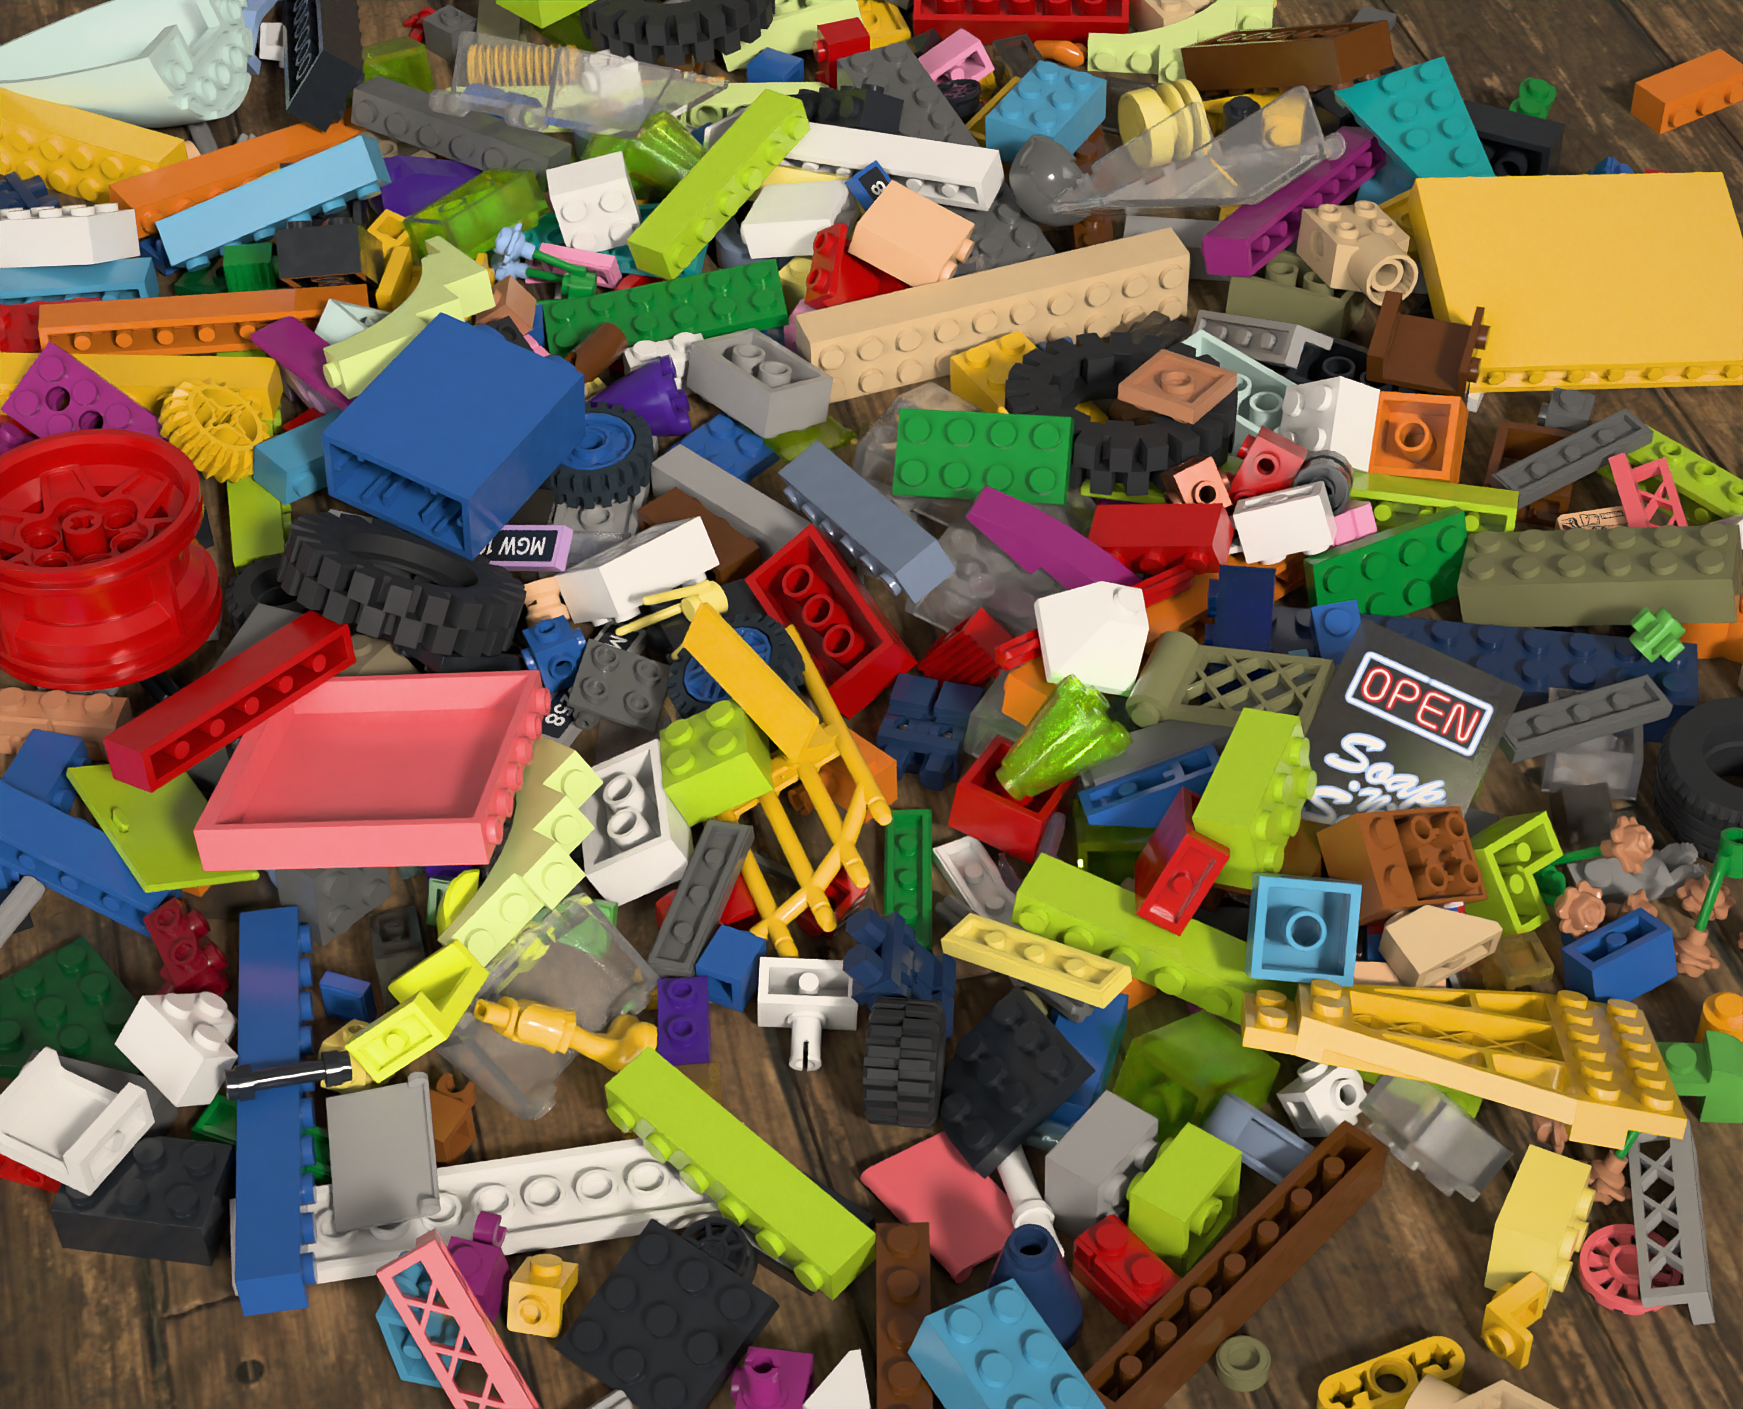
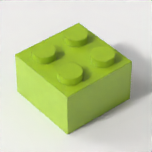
M733 698L716 702L709 709L689 718L676 720L668 727L659 731L663 790L689 827L774 790L768 735Z
M1188 1122L1175 1139L1168 1137L1163 1142L1157 1153L1155 1163L1146 1173L1140 1171L1128 1187L1126 1199L1130 1201L1129 1216L1125 1225L1181 1279L1207 1254L1237 1216L1242 1151Z

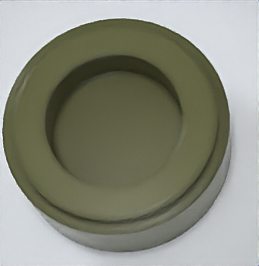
M1246 1335L1230 1337L1218 1347L1215 1363L1216 1375L1221 1383L1229 1389L1238 1392L1254 1391L1262 1387L1268 1380L1271 1364L1270 1352L1260 1340Z

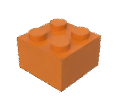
M1380 391L1367 473L1458 484L1469 412L1462 398L1458 396Z

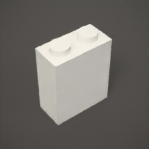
M849 179L765 185L756 201H754L745 220L742 221L740 228L741 239L744 244H747L751 259L813 255V242L817 232L839 222L848 226L847 238L860 215L857 199L845 184Z

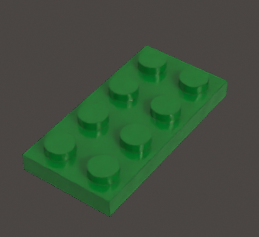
M900 408L892 495L906 498L974 502L980 490L984 486H988L1029 505L1067 507L1074 419L1062 416Z
M1454 506L1303 559L1309 607L1357 599L1361 614L1397 617L1459 596L1457 584L1468 541L1465 511Z

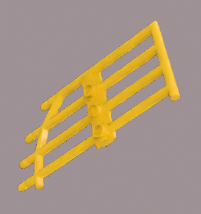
M792 624L784 629L790 635L803 657L802 660L805 663V671L802 672L805 677L804 684L824 721L820 726L835 743L829 756L794 764L781 749L776 750L770 754L774 790L710 818L738 823L742 813L759 803L761 804L799 883L800 889L781 906L777 907L751 848L740 872L762 918L759 923L749 930L754 935L766 939V941L771 938L780 958H799L798 950L795 943H793L787 925L808 907H810L813 915H815L814 917L818 925L825 932L835 930L837 927L836 916L824 891L842 866H844L851 882L856 887L865 888L870 882L869 873L855 847L868 809L874 820L880 825L885 826L892 821L890 807L886 803L879 786L800 635ZM670 698L663 701L657 721L659 724L671 718L672 723L682 719ZM839 755L842 756L857 785L844 821H842L818 773L821 766ZM799 779L802 781L833 844L815 872L778 798L782 789ZM707 820L702 822L703 826H705Z

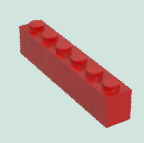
M310 610L103 738L113 779L153 793L355 664L356 657L349 625H340L323 617V614Z

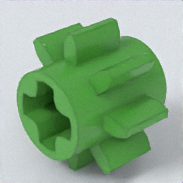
M1663 606L1655 614L1645 607L1630 621L1636 631L1628 639L1650 662L1653 663L1660 655L1668 662H1671L1685 649L1679 638L1686 632V629Z

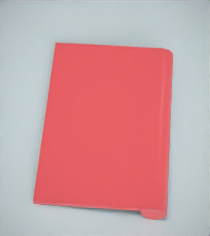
M945 1131L869 1167L860 1177V1181L883 1202L901 1223L929 1222L930 1253L947 1270L950 1277L956 1283L964 1282L970 1276L972 1267L1001 1253L1007 1238L1015 1230L1012 1223L1014 1211L1008 1196L989 1176L985 1179L982 1178L969 1165L950 1141Z

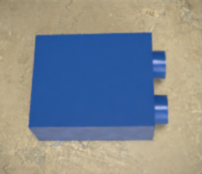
M440 312L321 433L328 495L473 561L586 436L584 374L578 372L570 362L556 355L543 357L507 341L500 332L488 325L478 324L472 326Z

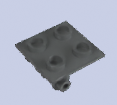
M589 638L567 702V706L575 708L573 717L576 726L582 730H590L599 723L602 717L653 735L668 688L667 678L672 675L670 671L671 666Z

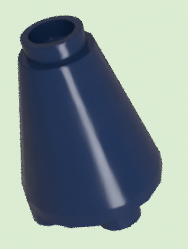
M1021 1225L1007 1238L983 1291L1014 1278L1065 1351H1068L1076 1344L1083 1328V1303L1054 1237L1046 1228L1040 1225Z

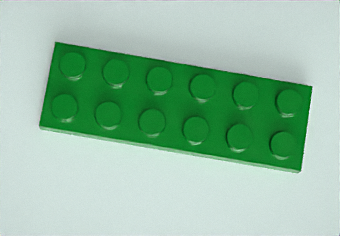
M776 258L543 306L549 353L564 359L604 322L612 323L621 329L628 341V348L643 340L658 342L673 339L675 335L683 332L701 333L703 339H708L751 328L762 331L790 325ZM623 354L617 360L623 359Z

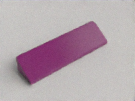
M293 316L284 317L252 333L250 339L255 345L343 411L358 397L348 399L336 388L332 389L329 386L323 372V365L327 364L323 348L331 344Z

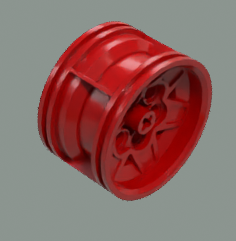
M87 429L46 436L20 445L0 455V668L5 673L27 684L52 690L95 691L116 688L148 679L176 666L198 650L210 637L222 613V592L214 560L195 539L204 516V501L196 467L183 451L163 439L141 432L119 429Z

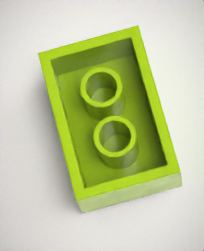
M1243 708L1192 816L1195 831L1230 849V858L1214 883L1252 890L1253 872L1274 874L1280 872L1283 865L1286 843L1290 836L1294 837L1298 832L1302 807L1306 799H1312L1317 785V775L1315 771L1311 770L1308 757L1310 743L1309 739L1304 737L1300 716Z

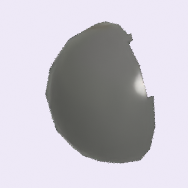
M1032 135L1026 141L1012 163L1009 183L1014 200L1027 216L1047 226L1069 227L1076 225L1092 215L1058 213L1096 209L1098 193L1096 190L1092 191L1085 175L1074 162L1077 158L1059 143L1039 135Z

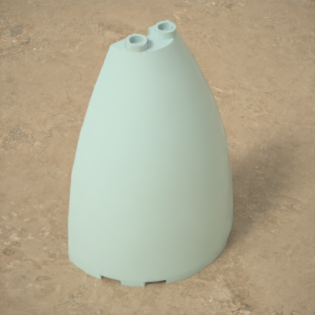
M246 0L107 1L0 45V88L3 87L18 94L71 106L143 128L173 127L226 117L233 113L243 102L252 77L248 72L246 73L247 58L254 56L252 30L247 27L245 28L242 9L248 8Z

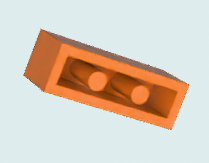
M1717 49L1635 82L1630 114L1660 135L1743 101V64L1722 49Z

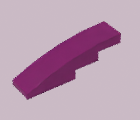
M984 486L980 490L965 515L966 519L1030 575L1042 567L1067 590L1100 581L1124 586H1131L1142 581L1107 551L1068 525L1021 500L991 487Z

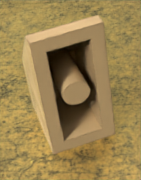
M1425 905L1412 913L1401 911L1392 916L1384 925L1378 950L1405 987L1429 988L1494 953L1503 929L1497 921Z

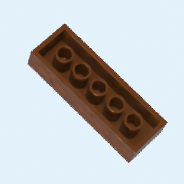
M1387 20L1233 30L1181 48L1186 79L1191 81L1197 91H1204L1205 96L1226 92V89H1228L1229 95L1242 94L1250 91L1251 88H1253L1254 94L1275 90L1276 87L1279 88L1280 93L1301 89V86H1304L1306 92L1321 90L1328 87L1327 85H1331V90H1342L1353 87V80L1357 78L1358 81L1378 78L1381 76L1380 70L1395 65Z

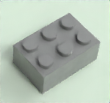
M751 328L692 342L686 386L699 394L704 401L712 403L726 412L730 418L738 420L752 429L756 435L763 438H774L781 433L804 430L808 426L826 422L833 377L759 330Z

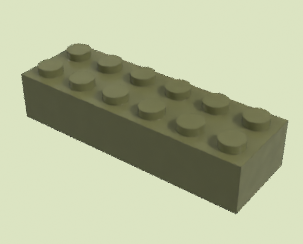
M1712 523L1706 526L1677 527L1675 525H1664L1647 528L1621 526L1614 529L1573 528L1570 530L1554 531L1530 529L1524 532L1483 531L1481 533H1469L1457 584L1463 623L1506 627L1631 625L1630 621L1645 607L1655 614L1662 606L1680 624L1737 622L1743 577L1740 526Z

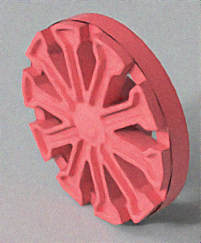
M1609 1225L1591 1234L1582 1246L1578 1269L1583 1288L1587 1293H1591L1595 1297V1301L1612 1311L1614 1309L1621 1310L1623 1314L1642 1315L1645 1312L1651 1310L1656 1312L1665 1307L1643 1308L1642 1301L1639 1299L1638 1290L1640 1291L1637 1248L1636 1245L1631 1243L1633 1238L1636 1239L1635 1225ZM1654 1231L1648 1234V1238L1662 1247L1669 1243ZM1614 1238L1619 1243V1246L1615 1247L1608 1239ZM1592 1251H1600L1604 1256L1594 1254ZM1666 1264L1661 1270H1667L1671 1273L1658 1272L1652 1278L1653 1288H1656L1655 1286H1678L1681 1273ZM1591 1267L1594 1269H1598L1600 1271L1591 1272L1589 1268ZM1611 1283L1606 1290L1602 1286H1600ZM1623 1289L1626 1291V1298L1618 1296Z

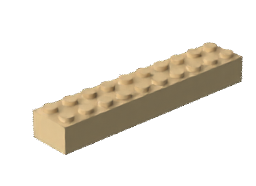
M1172 227L798 314L795 315L797 355L833 377L830 404L950 375V357L1018 330L1034 345L1043 341L1047 343L1066 336H1069L1075 345L1076 335L1097 333L1100 338L1110 336L1111 332H1129L1187 318L1190 253Z

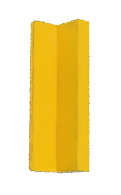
M708 602L700 603L682 645L794 764L829 756L835 741L819 725V718Z

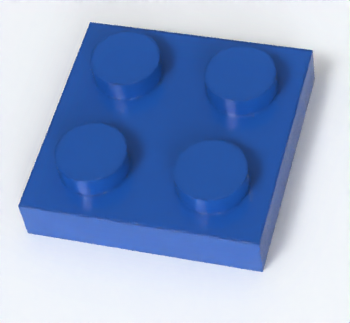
M722 412L664 451L665 454L681 444L745 483H748L781 459V449L778 445L756 435L751 429Z

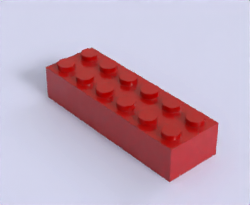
M914 0L913 8L914 37L934 27L942 40H945L962 28L978 38L982 45H1034L1037 40L1069 41L1073 44L1082 43L1088 46L1089 33L1128 34L1129 0Z

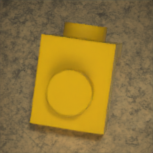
M552 1254L527 1256L509 1281L508 1330L556 1338L562 1328L563 1304L578 1283L579 1264L564 1262L560 1257Z
M1533 1271L1516 1284L1514 1282L1504 1284L1495 1293L1492 1301L1486 1305L1481 1338L1484 1339L1489 1350L1498 1358L1506 1359L1517 1370H1521L1528 1364L1533 1335L1526 1328L1542 1317L1548 1285Z

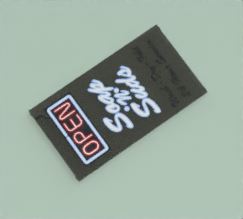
M1363 618L1305 738L1309 739L1310 743L1308 757L1311 770L1315 771L1317 775V785L1312 799H1306L1302 807L1301 819L1333 825L1355 813L1460 806L1464 818L1524 690L1517 685L1505 682L1380 626L1372 620ZM1229 891L1228 897L1232 898L1235 902H1241L1250 907L1251 895ZM1358 926L1356 957L1364 960L1363 926Z

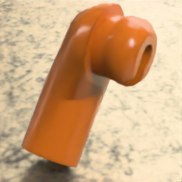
M1037 40L1033 45L1034 57L1054 59L1071 68L1081 66L1088 57V50L1082 43L1073 44L1069 41Z

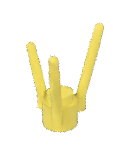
M707 579L692 586L645 596L642 599L644 605L680 598L684 599H682L681 603L619 627L615 633L617 636H623L682 612L692 622L699 604L708 602L722 615L728 610V601L720 585ZM682 644L671 654L673 660L679 659L677 654L682 648H685Z

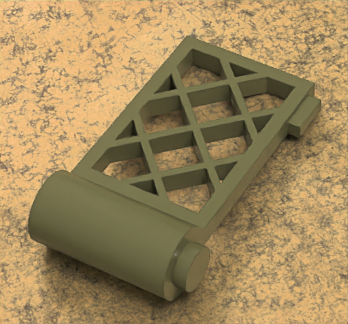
M1166 631L1158 638L1126 701V711L1132 720L1143 728L1157 725L1167 720L1235 727L1242 711H1235L1230 707L1251 697L1257 703V706L1251 709L1277 712L1297 703L1301 707L1298 716H1300L1303 734L1306 736L1335 672L1333 659L1199 645L1191 636L1183 632ZM1208 662L1227 664L1228 668L1208 677L1204 673ZM1259 668L1272 670L1273 673L1253 682L1246 675ZM1304 673L1316 674L1314 680L1298 687L1291 681V679ZM1235 679H1238L1243 685L1222 696L1216 689ZM1283 684L1287 692L1268 701L1261 695L1262 692ZM1206 692L1213 699L1200 706L1187 705L1189 700Z

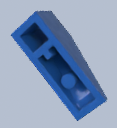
M1213 743L1078 792L1089 825L1157 828L1182 786L1201 796L1203 795L1220 759Z

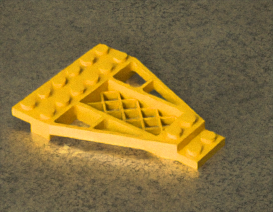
M1323 979L1312 980L1311 983L1298 982L1295 1001L1287 1000L1284 994L1273 990H1258L1256 994L1244 992L1240 1013L1242 1046L1295 1055L1321 1064L1440 1084L1563 1122L1569 1141L1624 1150L1628 1130L1683 1139L1687 1117L1643 1010L1638 1009L1637 1005L1626 1000L1609 999L1607 1004L1589 1001L1581 993L1569 990L1558 991L1557 995L1541 992L1353 984V987H1347Z

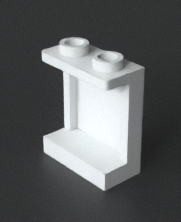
M45 1047L32 1061L22 1068L19 1076L0 1095V1154L90 1196L155 1123L146 1090L128 1082L117 1094L65 1070L60 1064L56 1050Z

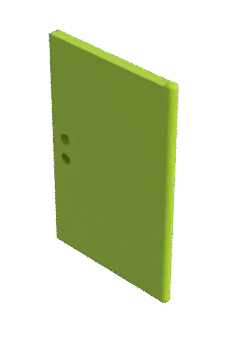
M110 764L67 769V778L145 893L257 880L260 877L257 870L203 871L193 830L208 801L187 772L182 773L153 793H149L113 779Z

